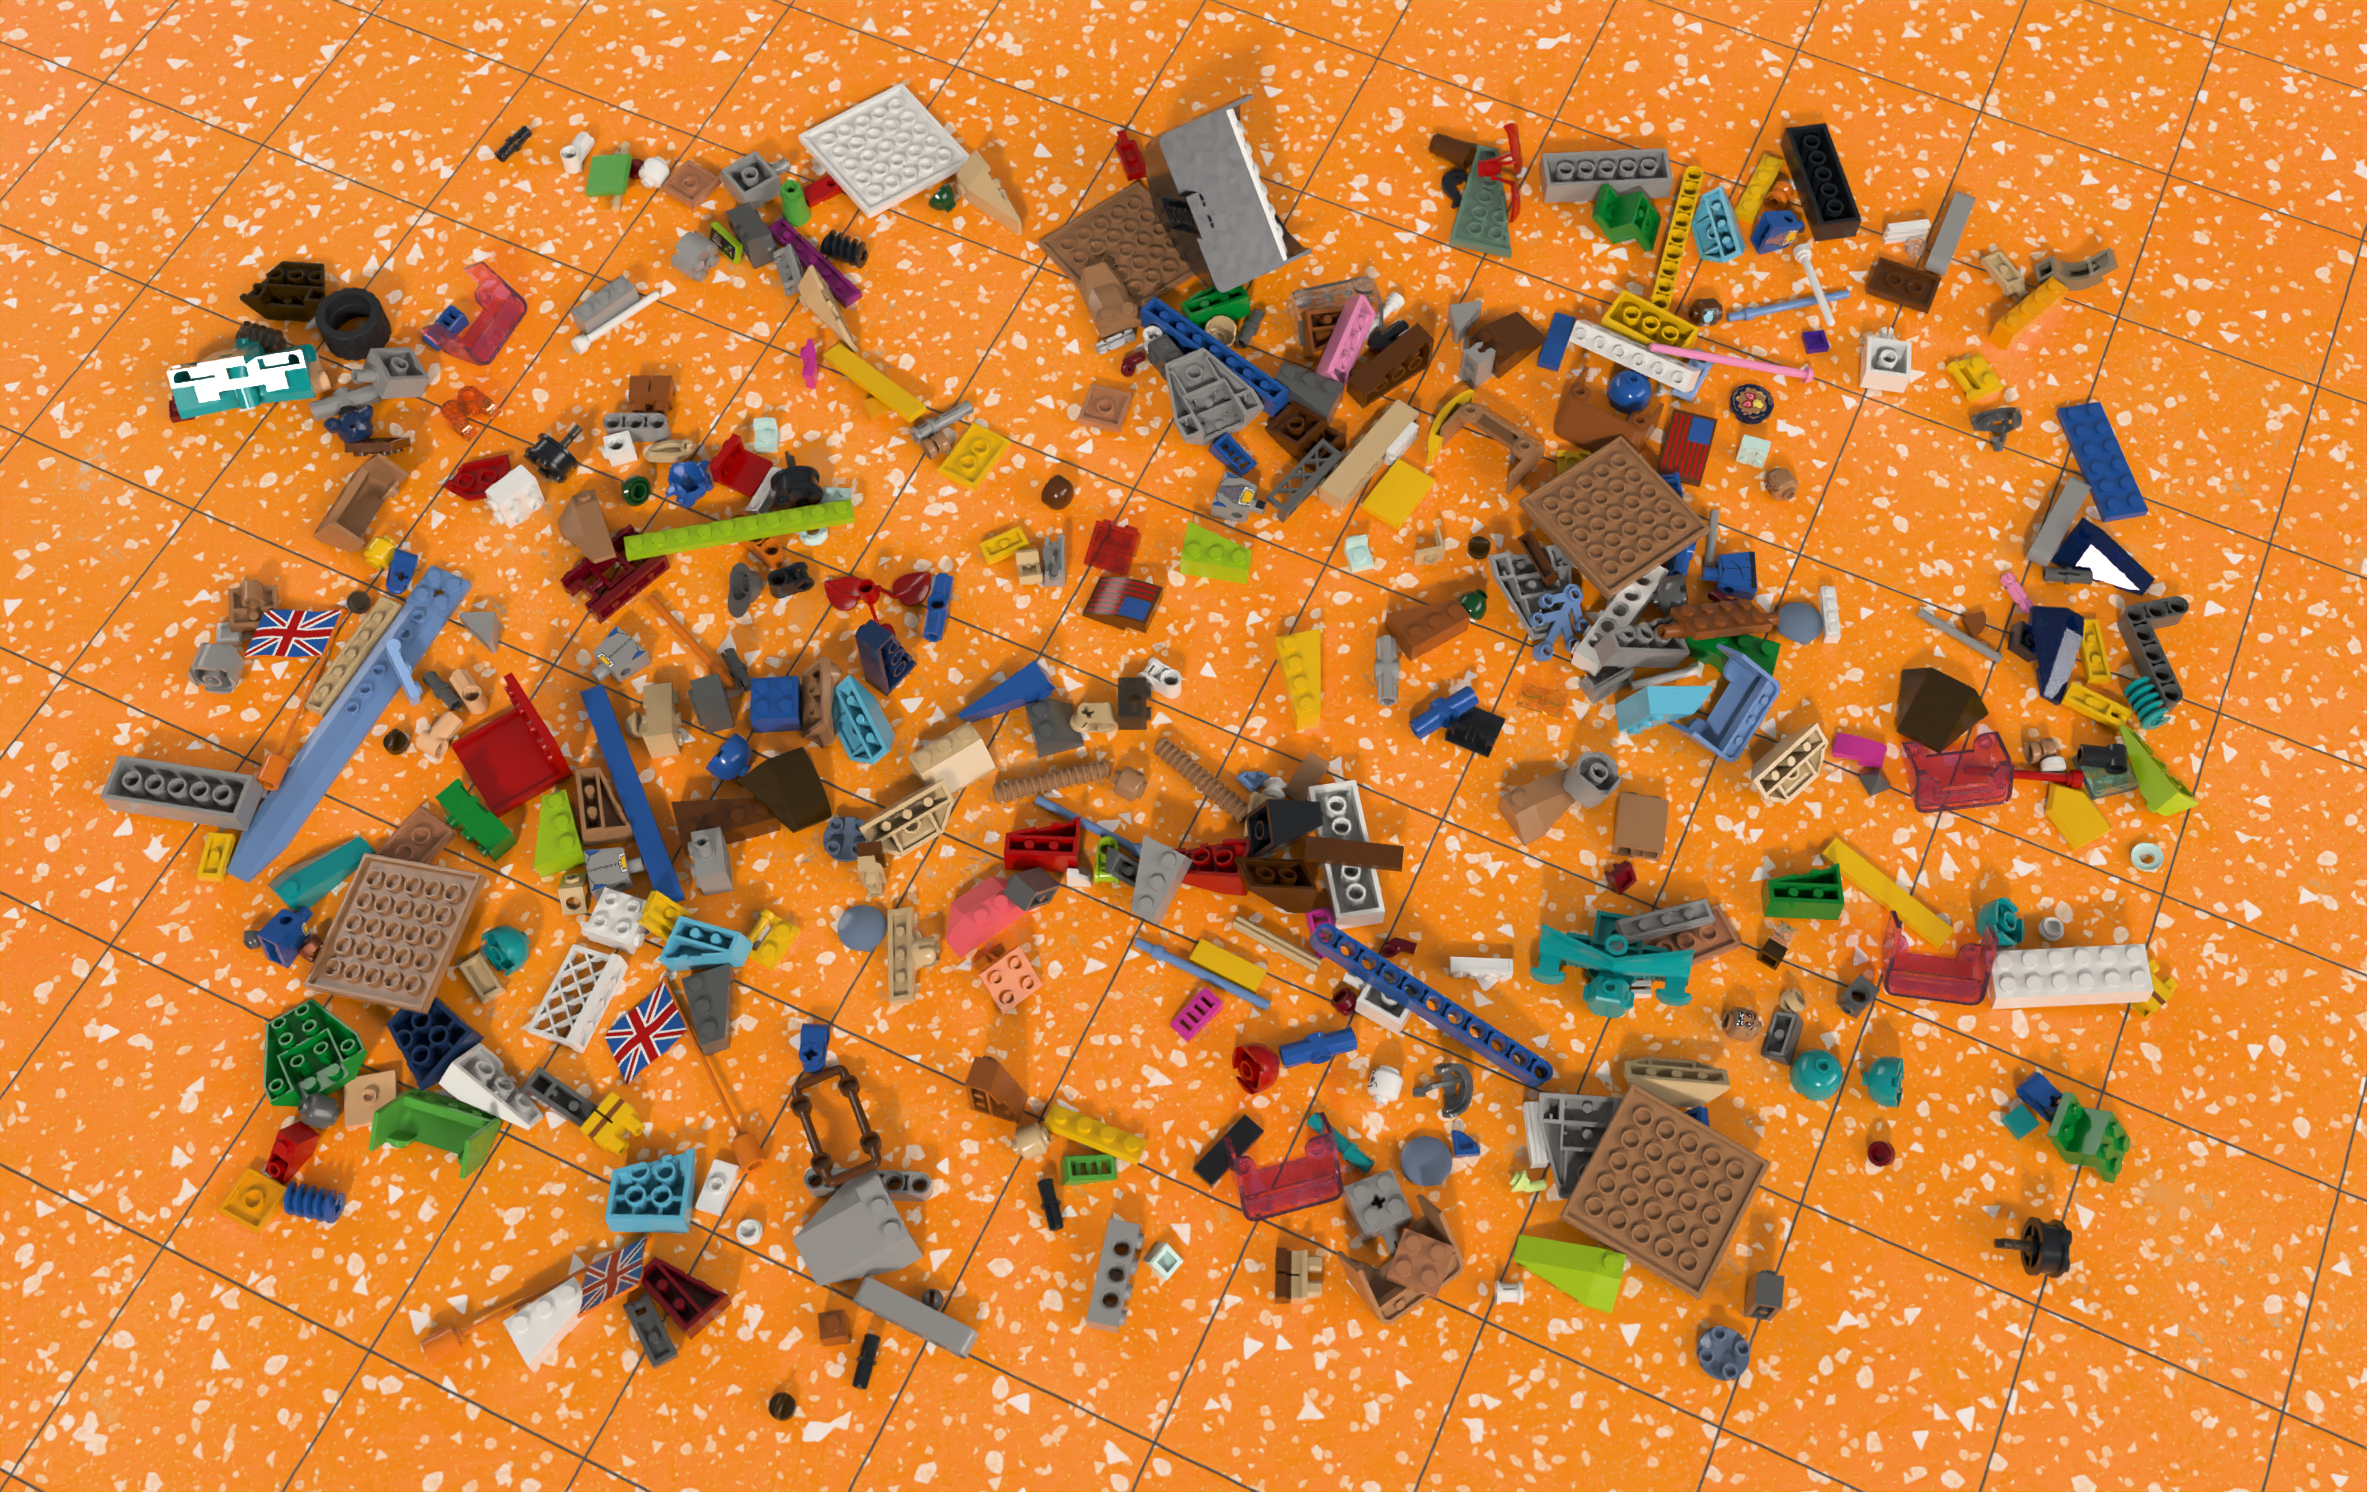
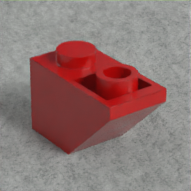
M301 1121L279 1130L265 1172L282 1185L287 1184L313 1155L320 1134Z

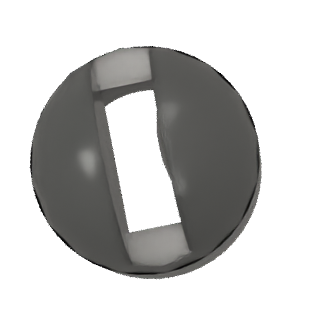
M244 931L243 943L247 948L257 949L261 946L256 935L259 931Z
M928 1289L922 1296V1303L937 1311L943 1305V1296L937 1289ZM935 1293L934 1305H929L930 1294Z

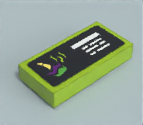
M717 221L712 222L708 239L716 243L718 250L734 264L740 263L743 245Z

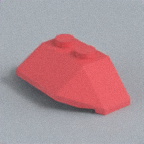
M990 876L951 903L946 941L959 958H962L1031 911L1024 912L1003 894L1008 886L1006 879Z

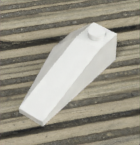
M477 1044L450 1064L438 1084L458 1100L526 1130L531 1129L543 1119L544 1115L531 1098L518 1090L515 1085L517 1080L513 1075L508 1076L502 1069L504 1064L500 1058L483 1044Z

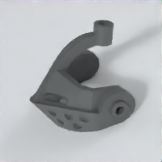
M2020 407L1991 409L1979 412L1972 417L1974 431L2001 433L1999 441L1993 442V452L2003 451L2002 447L2006 442L2007 433L2019 428L2022 424ZM2003 421V424L1993 425V422Z
M1440 1063L1433 1067L1434 1073L1436 1075L1442 1074V1081L1427 1084L1423 1087H1414L1412 1090L1413 1096L1425 1097L1428 1091L1443 1087L1446 1105L1441 1109L1442 1117L1455 1118L1464 1113L1471 1103L1473 1095L1471 1074L1464 1065L1459 1063ZM1451 1072H1455L1458 1077L1456 1078ZM1460 1083L1459 1094L1455 1095L1456 1085Z

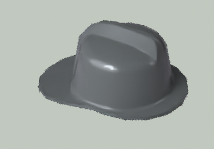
M741 562L735 564L730 573L728 609L732 617L735 618L742 617L747 612L750 603H753L762 591V580L759 572L750 570L746 564Z

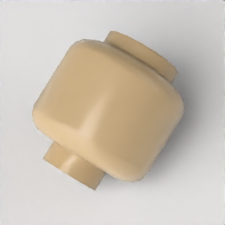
M1037 1122L1016 1129L1015 1139L1011 1141L1015 1154H1021L1026 1160L1046 1154L1049 1148L1048 1145H1051V1138L1045 1125L1041 1126Z

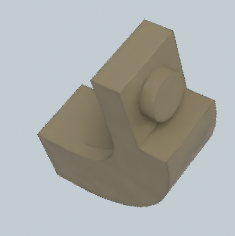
M2110 247L2081 262L2065 263L2052 255L2034 265L2037 281L2040 285L2052 276L2067 287L2068 291H2078L2104 282L2102 276L2119 268L2115 252Z

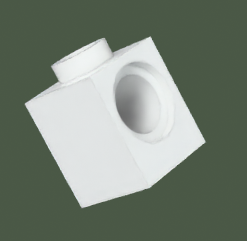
M629 430L603 437L605 446H602L601 450L604 459H609L612 467L638 460Z

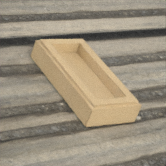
M480 952L458 965L484 1006L506 993L504 987Z

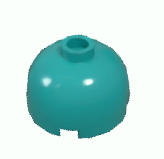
M2005 897L1986 903L1977 915V934L1987 944L1996 948L2012 947L2022 942L2025 934L2022 918L2017 919L2015 912L2019 910L2016 905Z
M500 925L482 934L481 942L486 940L487 944L483 948L484 953L498 972L502 968L506 972L504 976H509L525 965L529 957L528 944L530 943L526 933L520 932L517 928L509 925Z
M1810 1049L1801 1053L1794 1060L1789 1072L1790 1082L1795 1091L1799 1094L1802 1093L1811 1101H1824L1831 1098L1840 1088L1843 1079V1070L1839 1060L1833 1054L1823 1049Z
M1883 1056L1876 1059L1870 1065L1869 1071L1863 1072L1862 1086L1867 1087L1868 1095L1875 1103L1885 1107L1899 1108L1903 1093L1901 1083L1902 1079H1904V1059L1895 1056Z

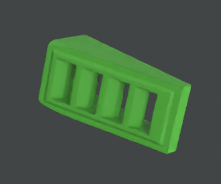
M1109 1154L1064 1156L1060 1161L1063 1186L1117 1180L1115 1157ZM1101 1162L1106 1163L1107 1174H1103ZM1091 1163H1095V1175L1092 1174ZM1081 1164H1084L1085 1175H1082ZM1073 1165H1074V1174H1075L1074 1176H1072V1169H1071V1166H1073Z

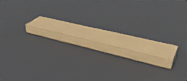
M381 595L312 689L303 707L304 709L324 718L403 607L400 603Z

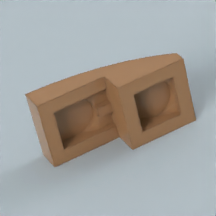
M1309 752L1284 790L1285 796L1290 800L1307 801L1308 787L1318 784L1330 768V763Z

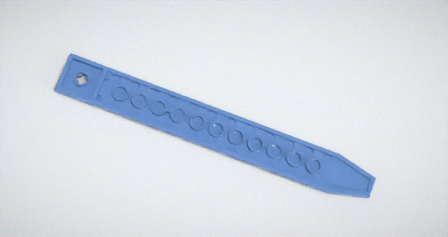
M433 565L430 566L406 599L407 603L290 763L277 791H270L254 813L248 830L243 831L226 871L228 874L249 883L287 849L401 688V683L387 656L386 643L388 640H399L401 643V656L404 662L408 661L412 670H414L472 588L470 581ZM443 590V595L438 594L437 597H435L436 591Z

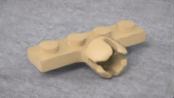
M912 907L887 910L889 1003L891 1005L916 1002V970L936 966L939 963L940 956H936V954L940 953L939 945L932 936L914 937V910Z

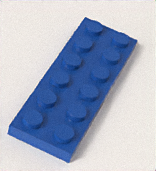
M2095 402L2058 408L2056 416L2085 483L2091 486L2089 492L2102 522L2145 516L2148 508L2101 403Z

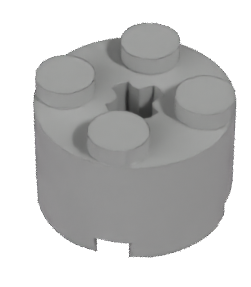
M695 230L694 233L691 231L687 232L679 240L675 247L678 250L676 256L672 254L671 265L699 283L704 281L707 271L711 267L715 268L720 261V257L717 256L718 245Z
M202 642L194 656L188 672V678L197 687L199 683L206 686L205 691L210 693L229 694L238 685L245 661L237 653V648L233 645L224 644L221 646Z
M1600 751L1596 753L1584 752L1565 773L1564 790L1586 808H1592L1603 803L1617 789L1621 782V775L1618 776L1617 770L1619 768L1616 762L1610 756Z

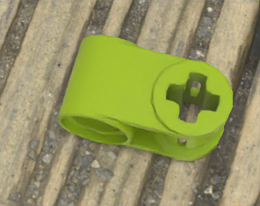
M1103 837L1097 843L1094 884L1114 882L1115 885H1119V879L1105 872L1107 854L1102 852L1108 847L1119 851L1118 842L1113 837Z

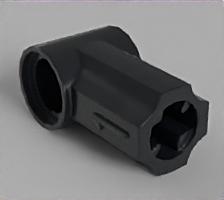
M1398 320L1383 332L1380 330L1376 331L1369 338L1367 345L1375 353L1379 354L1410 329L1408 323L1404 320Z
M2117 743L2109 744L2106 747L2080 744L2076 755V763L2079 766L2104 768L2109 774H2123L2128 771L2127 747Z

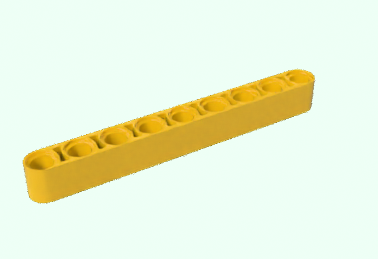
M1689 166L1685 170L1650 303L1667 312L1673 296L1704 176L1703 170L1698 166Z

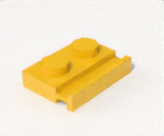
M655 890L650 892L641 912L643 915L641 919H638L637 923L667 942L678 917L683 916L691 919L693 914Z

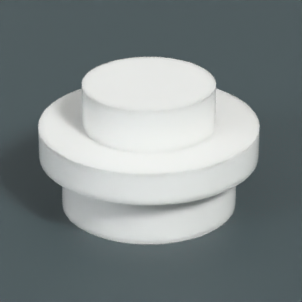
M2048 917L2039 923L2038 931L2042 938L2054 942L2063 936L2064 926L2059 919Z
M755 1219L743 1220L736 1229V1236L744 1245L756 1244L763 1234L761 1224Z

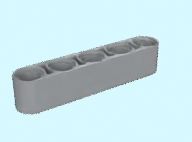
M1958 191L1955 192L1924 270L1945 276L1976 197Z
M2070 476L2025 559L2043 568L2048 566L2091 488L2090 485Z
M812 1168L805 1173L804 1184L812 1196L831 1198L838 1191L839 1187L828 1186L824 1182L816 1187L811 1186V1182L816 1178H821V1176L816 1174ZM832 1168L831 1174L834 1176L850 1168ZM877 1170L892 1201L924 1202L933 1194L931 1179L924 1172ZM894 1181L901 1183L900 1187L896 1190L888 1189L890 1183ZM923 1182L927 1184L926 1188L922 1191L914 1190L915 1185Z
M865 1277L852 1300L859 1307L963 1359H967L979 1336V1333L974 1329L870 1277Z

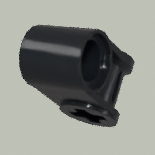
M796 562L790 566L771 571L768 575L771 595L782 599L810 590L814 586V580L809 577L807 564L805 562Z

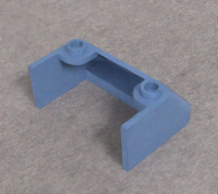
M1718 643L1716 648L1729 657L1724 666L1723 675L1730 683L1706 721L1694 718L1686 727L1674 721L1667 724L1690 741L1727 762H1734L1740 757L1778 697L1780 683L1745 654Z

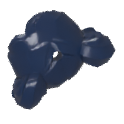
M365 405L359 410H350L341 414L338 419L334 417L328 418L323 423V426L329 433H337L344 443L370 438L373 434L371 418L374 415V408L371 405Z

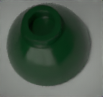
M949 184L943 185L930 198L928 205L935 210H946L949 213L957 205L954 202L955 195L952 187Z
M634 475L621 483V495L629 505L640 506L648 500L651 493V485L647 478Z
M1481 589L1468 591L1457 598L1471 619L1481 620L1484 617L1487 609L1486 599L1488 598L1484 591Z

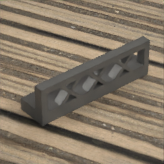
M1323 438L1265 499L1279 510L1277 518L1282 523L1315 491L1320 482L1331 474L1334 466L1340 463L1343 457L1342 453ZM1321 447L1331 454L1329 458L1318 459V451ZM1315 464L1316 471L1314 473H1304V465ZM1292 478H1301L1302 486L1300 488H1290V480ZM1277 493H1287L1288 501L1284 505L1274 498Z

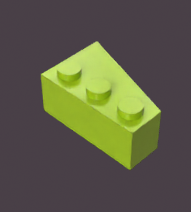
M1188 521L1180 558V574L1248 584L1252 551Z
M566 789L542 796L534 867L540 878L586 864L584 857L585 849L576 814Z

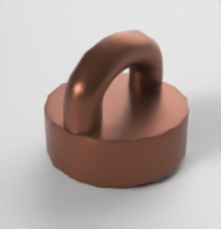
M315 934L311 935L299 946L297 953L307 961L314 963L317 955L311 956V954L318 947L321 949L323 942Z

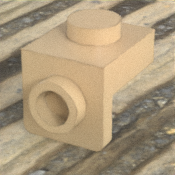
M1038 549L1016 551L1020 585H1033L1043 582Z

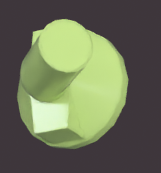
M1523 1170L1521 1173L1516 1171L1508 1183L1511 1185V1192H1535L1546 1190L1547 1188L1544 1179L1530 1182L1526 1170Z

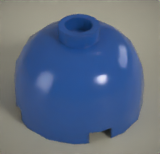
M1626 369L1617 373L1611 379L1606 394L1610 400L1609 404L1618 412L1631 414L1632 411L1641 412L1648 406L1652 395V388L1646 375L1633 369Z
M737 733L733 734L706 767V770L721 780H733L738 775L743 777L752 767L749 765L752 758L751 748L744 738Z

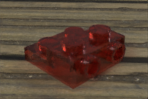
M1104 519L1103 522L1096 520L1083 564L1128 577L1142 535L1140 532H1137L1138 528L1125 525L1123 528L1116 526V522Z

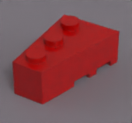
M1081 816L1073 818V821L1059 824L1057 821L1051 823V826L1039 829L1035 826L1006 833L1004 846L1005 870L1026 871L1027 869L1041 867L1049 872H1067V868L1078 869L1081 844Z

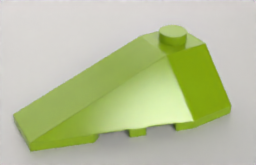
M2122 724L2119 728L2127 747L2140 792L2146 799L2144 803L2152 813L2158 812L2164 816L2196 807L2199 802L2180 780L2177 781L2171 774L2166 773L2169 770L2168 766L2157 757H2152L2154 751L2135 730Z
M1519 1234L1513 1261L1539 1278L1549 1281L1561 1292L1571 1295L1583 1306L1611 1314L1621 1283L1626 1255L1598 1247Z

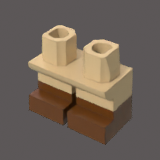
M882 842L857 843L858 872L862 885L867 888L868 897L883 896L882 885H887L883 868H886L887 865Z
M1276 1247L1275 1304H1305L1307 1299L1321 1298L1322 1281H1308V1273H1322V1256L1308 1255V1250L1306 1249L1291 1251L1287 1250V1248Z

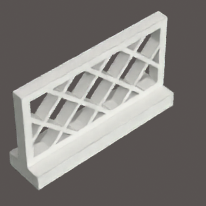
M573 944L526 1031L529 1034L571 1047L574 1051L583 1054L629 967L620 955L614 953L608 955ZM577 953L584 954L587 961L574 966L573 960ZM602 960L606 961L604 969L595 973L593 964ZM589 967L591 975L579 980L576 972ZM573 974L575 982L562 987L563 979ZM594 981L595 986L592 991L583 994L581 986ZM577 988L579 997L567 1002L565 993ZM561 996L563 1004L551 1009L550 1003L552 999ZM582 1002L583 1008L581 1012L572 1016L570 1007ZM566 1010L568 1019L556 1024L553 1015ZM550 1019V1027L544 1030L537 1029L542 1020ZM570 1024L571 1031L567 1038L560 1037L558 1030Z

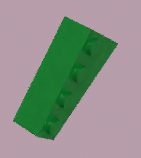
M1748 634L1693 640L1691 637L1685 639L1690 651L1688 656L1705 665L1709 663L1718 668V672L1722 674L1729 657L1716 648L1718 643L1745 654L1772 677L1781 646L1780 643Z

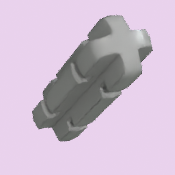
M1132 328L1124 330L1123 334L1120 332L1106 338L1105 342L1102 340L1095 343V350L1099 355L1107 353L1108 349L1111 351L1125 345L1126 341L1127 343L1134 341L1136 335Z

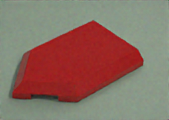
M507 454L463 463L458 469V473L452 480H448L443 487L469 502L488 498L485 491L511 471L509 456Z

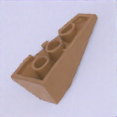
M583 490L573 495L557 521L561 536L564 539L570 540L571 545L577 546L581 553L594 564L616 557L595 490Z
M1569 768L1521 785L1501 796L1498 810L1524 846L1545 836L1553 824L1576 802L1563 788L1565 773Z

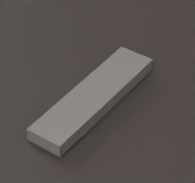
M1707 898L1619 919L1615 921L1614 925L1618 934L1626 938L1628 944L1712 924L1716 919Z

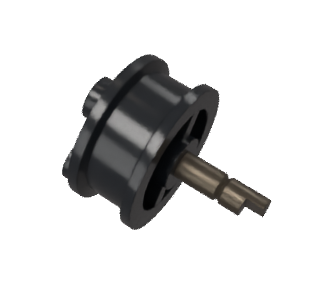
M576 424L560 443L549 435L540 433L537 436L538 441L535 445L525 449L524 457L530 463L539 467L537 471L546 479L551 477L558 484L565 483L567 480L566 475L570 470L579 467L578 461L567 448L583 429Z
M787 450L785 457L788 468L778 471L770 480L771 488L776 492L773 498L774 504L780 510L818 504L824 495L823 489L818 485L820 481L819 472L810 466H796L795 457L790 455Z
M2030 1217L2023 1227L2021 1240L2009 1238L1994 1239L1995 1248L2020 1250L2022 1266L2029 1276L2047 1273L2051 1278H2060L2064 1272H2069V1246L2072 1243V1232L2067 1230L2063 1221L2059 1219L2042 1222L2038 1217Z

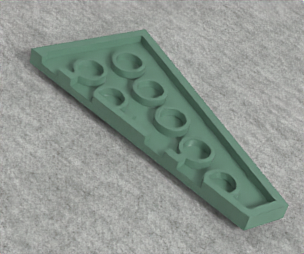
M1478 145L1450 236L1449 245L1511 259L1512 252L1509 243L1510 236L1507 227L1508 220L1505 197L1503 195V182L1491 181L1490 177H1479L1478 161L1499 157V150Z

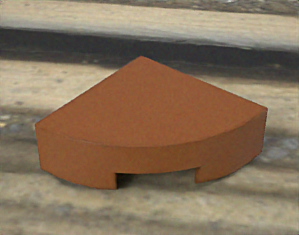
M1984 611L1962 618L1961 622L1970 637L1975 639L1983 631L1986 625Z

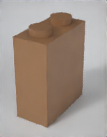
M1621 792L1616 806L1611 854L1660 862L1664 852L1669 800L1662 799L1659 796L1648 797L1638 795L1635 792Z

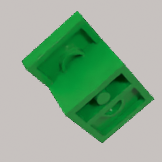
M1609 183L1601 185L1592 218L1602 229L1605 236L1613 244L1636 239V242L1645 252L1653 250L1661 217L1644 194L1638 191L1619 197Z
M2063 1093L2047 1133L2048 1138L2065 1163L2093 1167L2104 1182L2114 1183L2117 1174L2121 1172L2124 1155L2130 1149V1138L2113 1112L2085 1108L2074 1093Z

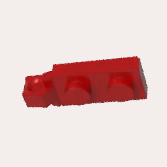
M1125 129L1117 131L1118 143H1115V150L1127 181L1146 177L1145 163L1136 140H1129Z

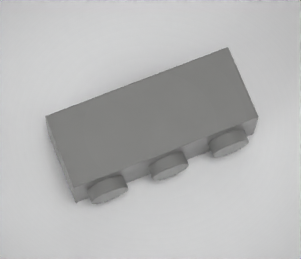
M621 275L573 309L571 313L576 327L584 335H588L640 301L636 287Z

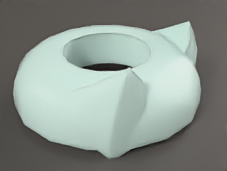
M827 527L819 528V532L815 535H809L807 531L799 532V538L806 546L820 545L828 538Z
M2152 843L2137 844L2130 854L2133 865L2144 872L2156 873L2164 861L2162 850L2159 846ZM2149 854L2153 857L2154 861L2150 864H2145L2140 860L2139 856Z

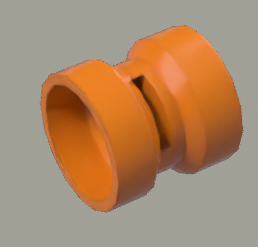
M1786 181L1776 182L1772 191L1766 196V204L1773 210H1782L1786 206L1787 201L1793 196L1794 189Z

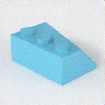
M1646 686L1615 704L1618 732L1638 735L1643 730L1692 715L1712 692V686Z
M695 1148L685 1150L686 1153L675 1156L671 1154L662 1156V1159L649 1163L640 1162L613 1170L605 1220L610 1232L689 1233L696 1186Z

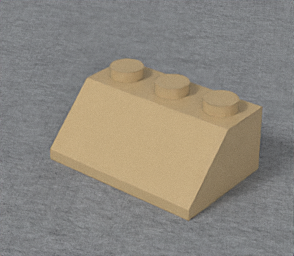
M969 721L908 756L910 769L923 787L943 779L952 795L996 770V766L982 738Z

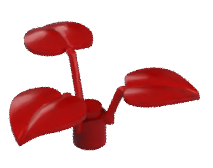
M1508 123L1503 128L1508 135L1510 153L1488 160H1479L1478 175L1479 177H1490L1491 181L1496 180L1511 185L1512 215L1509 223H1513L1521 210L1519 187H1516L1514 181L1497 177V174H1501L1502 166L1514 164L1516 175L1522 172L1523 161L1519 141V128L1516 123ZM1508 157H1511V158H1512V160H1510V161H1504V162H1500V161H1499V160H1502V159H1505V158H1508Z
M915 572L898 578L892 585V590L895 594L883 589L881 585L876 586L871 579L860 580L854 576L824 581V586L830 603L836 609L850 611L856 607L858 600H863L868 604L873 620L879 624L873 604L879 600L880 592L893 599L900 598L901 603L905 606L918 605L926 599L929 593L931 574L930 572ZM881 624L883 628L896 637L895 630L891 624Z

